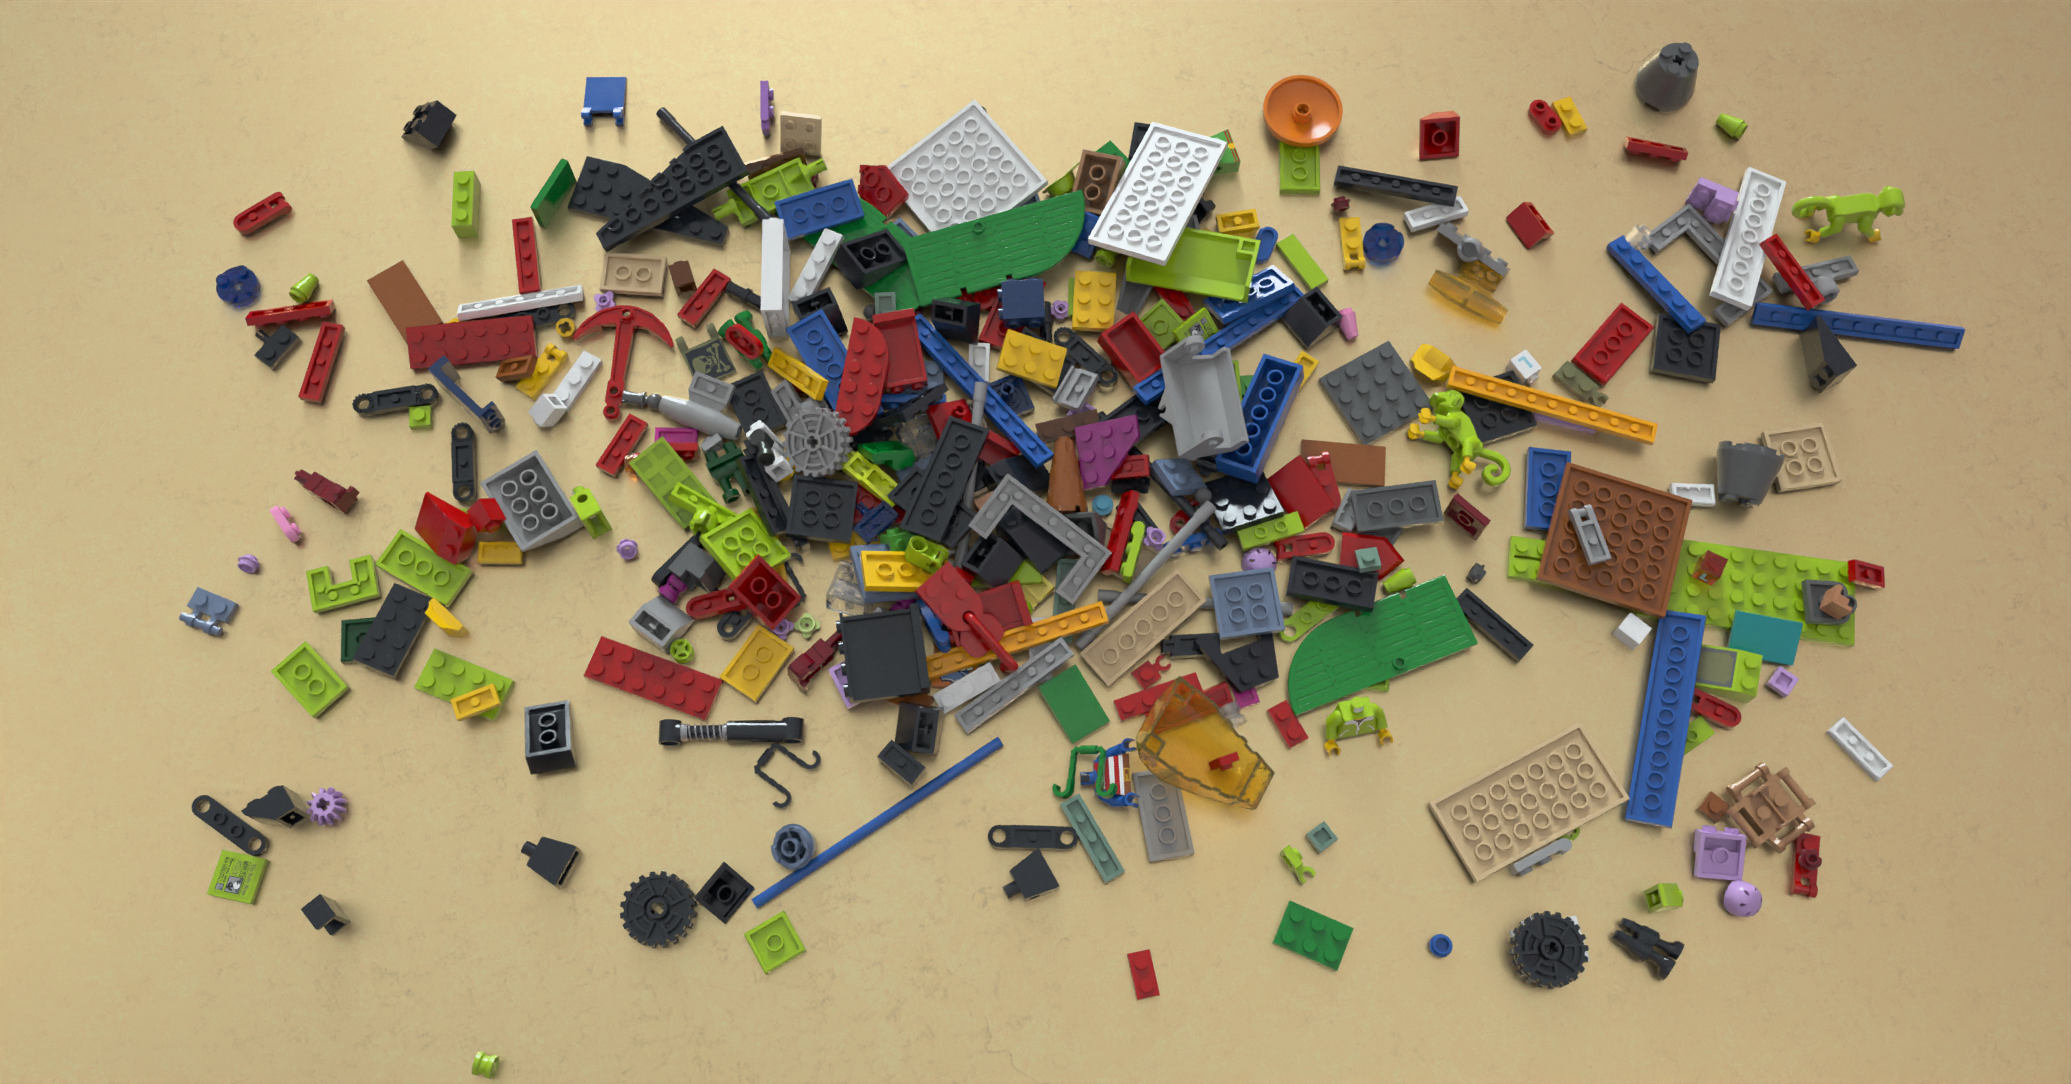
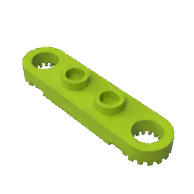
M1310 601L1284 621L1285 627L1291 626L1295 629V635L1288 637L1284 632H1278L1279 637L1285 643L1295 642L1340 606Z

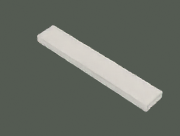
M575 285L460 304L457 316L459 321L583 301L584 290L582 285Z

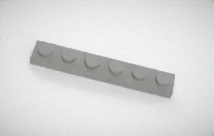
M1060 637L954 716L966 733L969 734L1075 656L1063 638Z

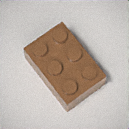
M1083 149L1072 192L1083 191L1085 211L1098 217L1101 216L1124 174L1126 163L1122 157Z

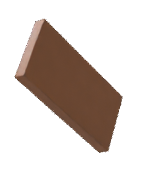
M403 260L367 280L406 343V327L444 324Z
M1301 440L1300 455L1306 463V457L1311 455L1316 457L1321 455L1322 452L1328 451L1337 484L1372 488L1385 486L1386 447ZM1323 463L1316 465L1318 471L1324 469Z

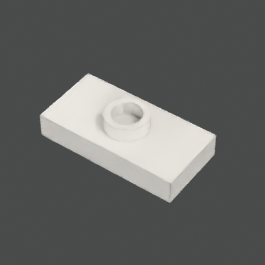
M1671 483L1669 485L1671 494L1693 500L1691 506L1714 507L1716 505L1714 484Z

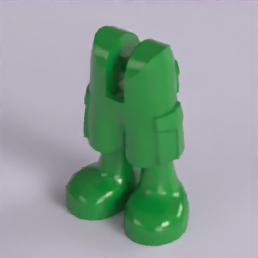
M748 310L736 314L734 321L745 327L762 342L764 351L761 356L768 363L772 352L761 331L753 329L751 325L753 315ZM732 319L727 320L719 328L718 334L720 337L726 338L727 328L735 324ZM736 349L740 356L746 359L757 371L764 367L759 357L748 359Z

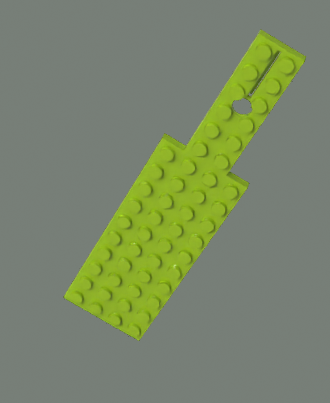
M1511 535L1508 551V579L1544 583L1535 579L1545 540ZM1683 539L1667 610L1705 615V627L1731 630L1735 610L1803 623L1799 640L1846 647L1855 645V612L1850 615L1847 622L1841 625L1806 624L1801 584L1806 579L1840 582L1847 588L1848 595L1855 598V583L1848 580V562ZM1703 573L1707 574V576L1703 578L1705 580H1708L1707 582L1699 578ZM1635 611L1636 617L1659 620V618Z

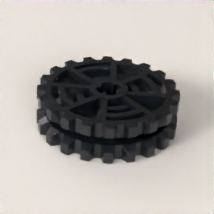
M653 871L650 872L649 877L642 875L639 877L638 883L632 882L630 884L632 889L624 892L623 895L626 897V900L620 903V907L624 909V912L620 913V918L626 921L623 927L630 932L629 936L638 940L637 942L643 946L648 944L651 948L657 949L658 945L668 948L671 942L676 945L679 943L681 936L683 938L688 936L687 930L688 928L693 929L694 924L692 920L698 916V913L694 910L698 903L693 899L695 896L693 890L688 888L689 885L683 879L680 880L675 874L670 876L666 871H661L660 875ZM657 906L663 910L661 914L656 913L655 908Z
M1544 911L1540 914L1537 912L1522 920L1518 928H1514L1513 933L1515 936L1509 940V943L1513 945L1512 949H1509V955L1514 957L1511 963L1512 966L1518 967L1517 974L1519 976L1524 975L1526 977L1525 982L1528 984L1535 982L1537 988L1546 986L1547 990L1557 987L1561 988L1578 979L1577 975L1584 972L1585 968L1582 964L1588 962L1585 952L1589 950V947L1583 943L1586 939L1585 934L1578 932L1580 929L1579 925L1573 926L1570 917L1567 916L1563 919L1559 912H1555L1552 915L1550 911ZM1546 946L1550 947L1549 950L1552 949V953L1549 955L1547 954L1548 950L1545 951Z

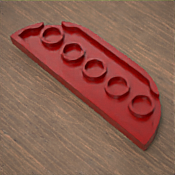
M857 317L853 319L835 410L839 413V418H845L847 421L845 426L851 429V432L848 433L849 437L855 436L867 426L869 427L878 415L889 365V351L884 336L873 324Z

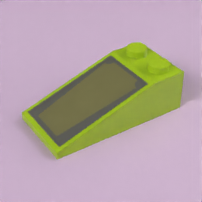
M1702 644L1695 688L1705 693L1748 703L1757 697L1763 655Z

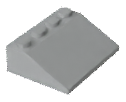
M537 450L480 482L488 497L496 499L506 517L504 523L522 552L566 537L584 526Z

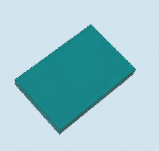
M1735 610L1727 648L1763 655L1762 660L1793 666L1803 623Z

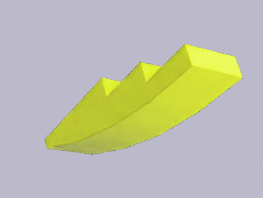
M852 450V453H848L847 457L849 460L842 463L843 468L841 470L878 499L893 508L895 504L888 499L887 495L898 484L876 464L872 465L858 451L854 452Z

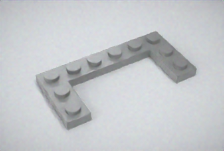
M1687 204L1643 238V241L1657 254L1686 232L1717 265L1725 242L1716 230L1690 204ZM1761 277L1759 278L1750 309L1755 306L1756 302H1761L1773 292L1771 287ZM1724 302L1714 309L1712 313L1725 327H1728L1748 311Z
M1007 473L968 526L986 539L1011 505L1032 519L1080 556L1055 590L1057 594L1073 605L1112 552Z

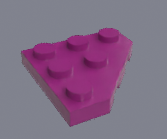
M1137 415L1075 427L1084 490L1102 488L1108 485L1111 476L1117 468L1119 469L1128 456L1129 450L1141 437Z

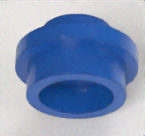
M1444 934L1433 936L1429 942V949L1436 957L1443 958L1448 956L1453 948L1452 941Z

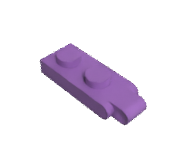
M760 81V118L764 136L770 135L771 118H774V106H771V101H774V90L769 87L768 81Z

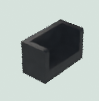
M892 739L877 756L881 764L884 763L905 780L912 790L927 774L926 767Z
M319 894L301 908V911L316 930L324 927L331 936H334L351 922L335 900Z

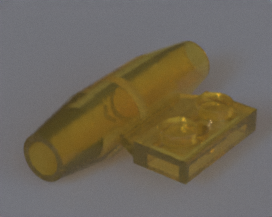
M1464 261L1457 273L1458 277L1436 269L1428 282L1432 288L1447 300L1475 316L1497 324L1502 322L1508 309L1491 296L1501 282L1502 275L1478 261Z

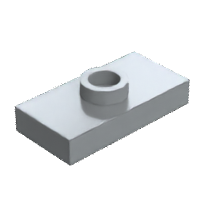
M1349 487L1331 526L1341 531L1352 533L1355 519L1350 492L1353 489Z

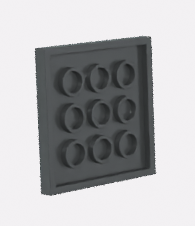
M1389 341L1324 375L1318 381L1362 445H1371L1419 418L1418 413H1421L1422 408H1429L1430 411L1434 409L1429 404V397Z

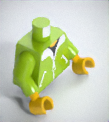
M1354 697L1352 700L1338 703L1334 712L1326 718V739L1328 741L1324 744V749L1329 756H1331L1333 748L1337 755L1341 753V749L1335 742V739L1375 732L1377 729L1380 730L1378 738L1381 745L1384 746L1382 740L1385 737H1389L1391 743H1393V737L1390 731L1386 729L1388 725L1383 709L1377 704L1371 703L1369 697Z

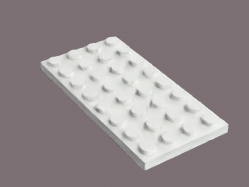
M1152 122L1092 230L1088 243L1165 266L1225 153L1227 142Z

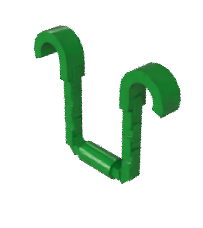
M1098 745L1076 746L1071 750L1066 789L1061 792V787L1053 783V793L1062 799H1067L1073 794L1078 753H1100L1095 786L1096 792L1103 798H1112L1118 789L1115 783L1110 784L1108 791H1103L1107 751L1102 746L1098 747Z

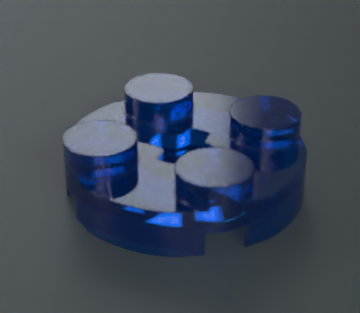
M1374 224L1366 231L1362 241L1367 258L1381 263L1397 260L1404 247L1403 234L1394 229L1395 226L1392 224ZM1381 239H1384V241L1388 244L1386 246H1381L1379 242L1381 241Z
M244 265L230 268L216 277L218 296L224 303L234 305L235 307H243L252 303L257 297V291H260L261 285L258 277ZM238 283H240V284L243 283V284L240 286V288H241L240 290H237L236 288H234L236 284H238Z

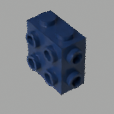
M1032 277L1027 280L1008 279L1001 281L1002 289H998V302H1002V308H999V321L1003 320L1004 328L1018 329L1025 326L1031 328L1044 326L1043 279Z

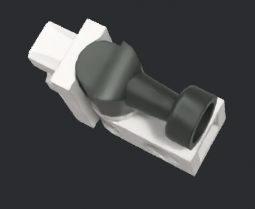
M761 420L750 426L751 430L746 433V436L750 443L759 451L757 454L758 463L765 467V471L777 483L794 472L793 466H790L785 459L784 450L786 448L782 447L780 439Z

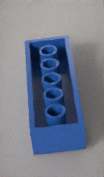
M1263 354L1241 402L1249 442L1235 451L1218 454L1215 459L1217 471L1255 484L1258 483L1303 382V365Z

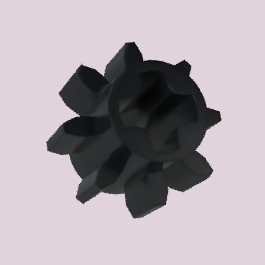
M1217 454L1198 458L1196 467L1200 468L1199 474L1209 477L1211 473H1217L1215 461Z

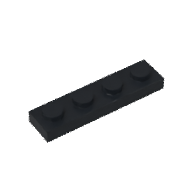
M757 453L739 457L735 462L769 536L772 537L786 533L787 518L763 466L758 463Z
M1468 588L1456 598L1465 617L1517 662L1534 646Z

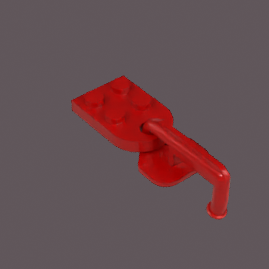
M949 561L915 590V593L948 629L960 632V645L970 656L980 658L991 649L1001 661L1000 670L1003 673L1014 672L1018 669L1017 662L999 643L1004 635L1002 625L993 615L983 614V604L980 597Z

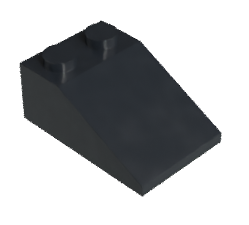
M888 229L841 243L833 259L834 263L856 290L873 285L908 262L905 250Z
M1820 315L1801 333L1800 337L1808 377L1811 380V384L1820 393L1839 384L1857 366Z
M1022 454L1003 459L986 467L982 476V481L990 492H994L1008 473L1039 496L1048 491L1050 473L1044 465L1036 469Z
M1012 507L1006 512L996 525V535L1008 543L1041 575L1071 550L1016 507Z
M565 700L524 707L525 758L531 775L576 767V750L570 701Z

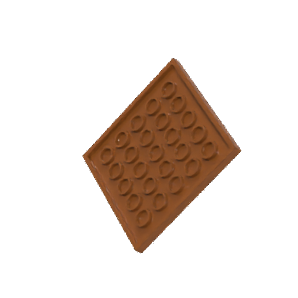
M1567 462L1563 471L1535 580L1663 619L1666 615L1693 500ZM1589 504L1594 510L1611 555L1609 561L1590 566L1587 563L1573 523L1568 517L1569 509L1576 508L1578 510L1582 506ZM1581 517L1582 522L1587 521L1585 517Z

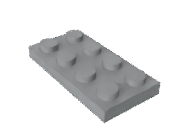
M1170 766L1132 773L1135 793L1140 796L1136 798L1139 804L1138 808L1149 863L1194 855L1177 767Z

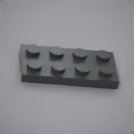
M1436 480L1353 490L1350 492L1357 534L1438 524L1444 521Z

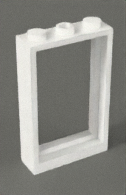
M762 219L761 314L768 337H789L786 328L789 327L790 245L784 219Z

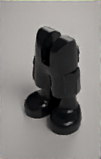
M1622 918L1619 927L1631 934L1632 937L1623 931L1615 930L1612 938L1626 948L1632 956H1635L1642 962L1647 959L1651 960L1658 967L1657 976L1665 980L1676 964L1675 960L1682 953L1684 944L1680 941L1667 942L1660 939L1659 932L1648 926H1642L1633 920ZM1653 946L1665 952L1667 957L1655 952Z

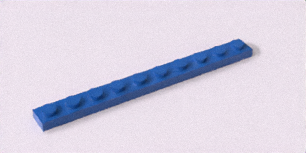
M1295 285V290L1243 315L1204 341L1205 348L1196 355H1211L1223 347L1230 350L1234 349L1283 317L1304 294ZM1162 368L1133 386V392L1145 406L1164 393L1165 382Z
M1756 302L1751 318L1752 324L1805 330L1820 315L1833 334L1955 349L1960 348L1965 329L1959 326L1819 309L1807 311L1806 308L1761 302Z
M921 313L915 316L921 347L973 401L975 382L985 381ZM987 385L984 414L1036 469L1050 461L1054 453L1000 396Z

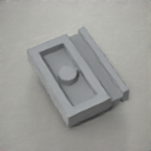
M1071 366L1052 398L1053 403H1058L1062 407L1080 413L1099 381L1098 374Z

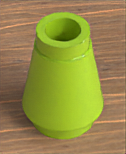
M1721 113L1716 120V124L1733 138H1741L1748 127L1745 120L1725 115L1724 113Z
M309 273L290 288V297L300 304L307 302L319 279Z
M1408 567L1400 569L1382 584L1387 594L1411 588L1417 581L1413 572Z

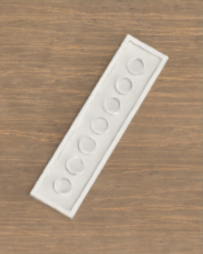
M1748 167L1745 171L1737 198L1739 204L1731 218L1710 296L1747 311L1752 307L1766 257L1759 244L1772 235L1786 181Z

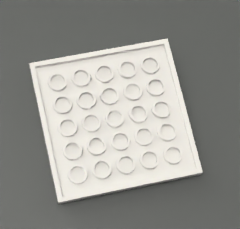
M975 99L887 166L909 194V198L905 201L906 205L929 232L1020 207L1048 185V181Z

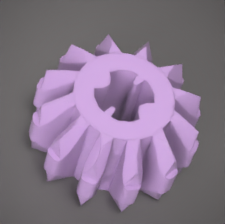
M329 787L327 791L324 788H320L319 795L311 793L314 798L313 801H306L311 806L306 810L307 814L312 815L311 821H318L319 825L324 826L326 823L334 825V819L342 820L339 814L347 812L342 807L347 803V800L342 798V792H335L334 788Z

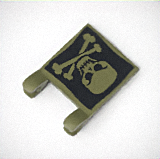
M714 323L706 325L711 339L688 349L682 336L675 339L693 377L695 372L698 371L721 380L737 372Z

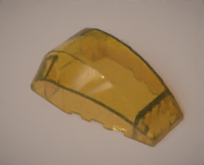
M1181 676L1177 677L1156 700L1136 735L1139 758L1150 772L1165 783L1214 801L1255 810L1275 772L1257 751H1253L1249 747L1247 739L1237 733L1232 727L1233 723L1228 717L1225 718L1220 713V708L1214 701ZM1237 751L1240 760L1232 763L1233 768L1223 772L1220 771V768L1211 771L1208 762Z

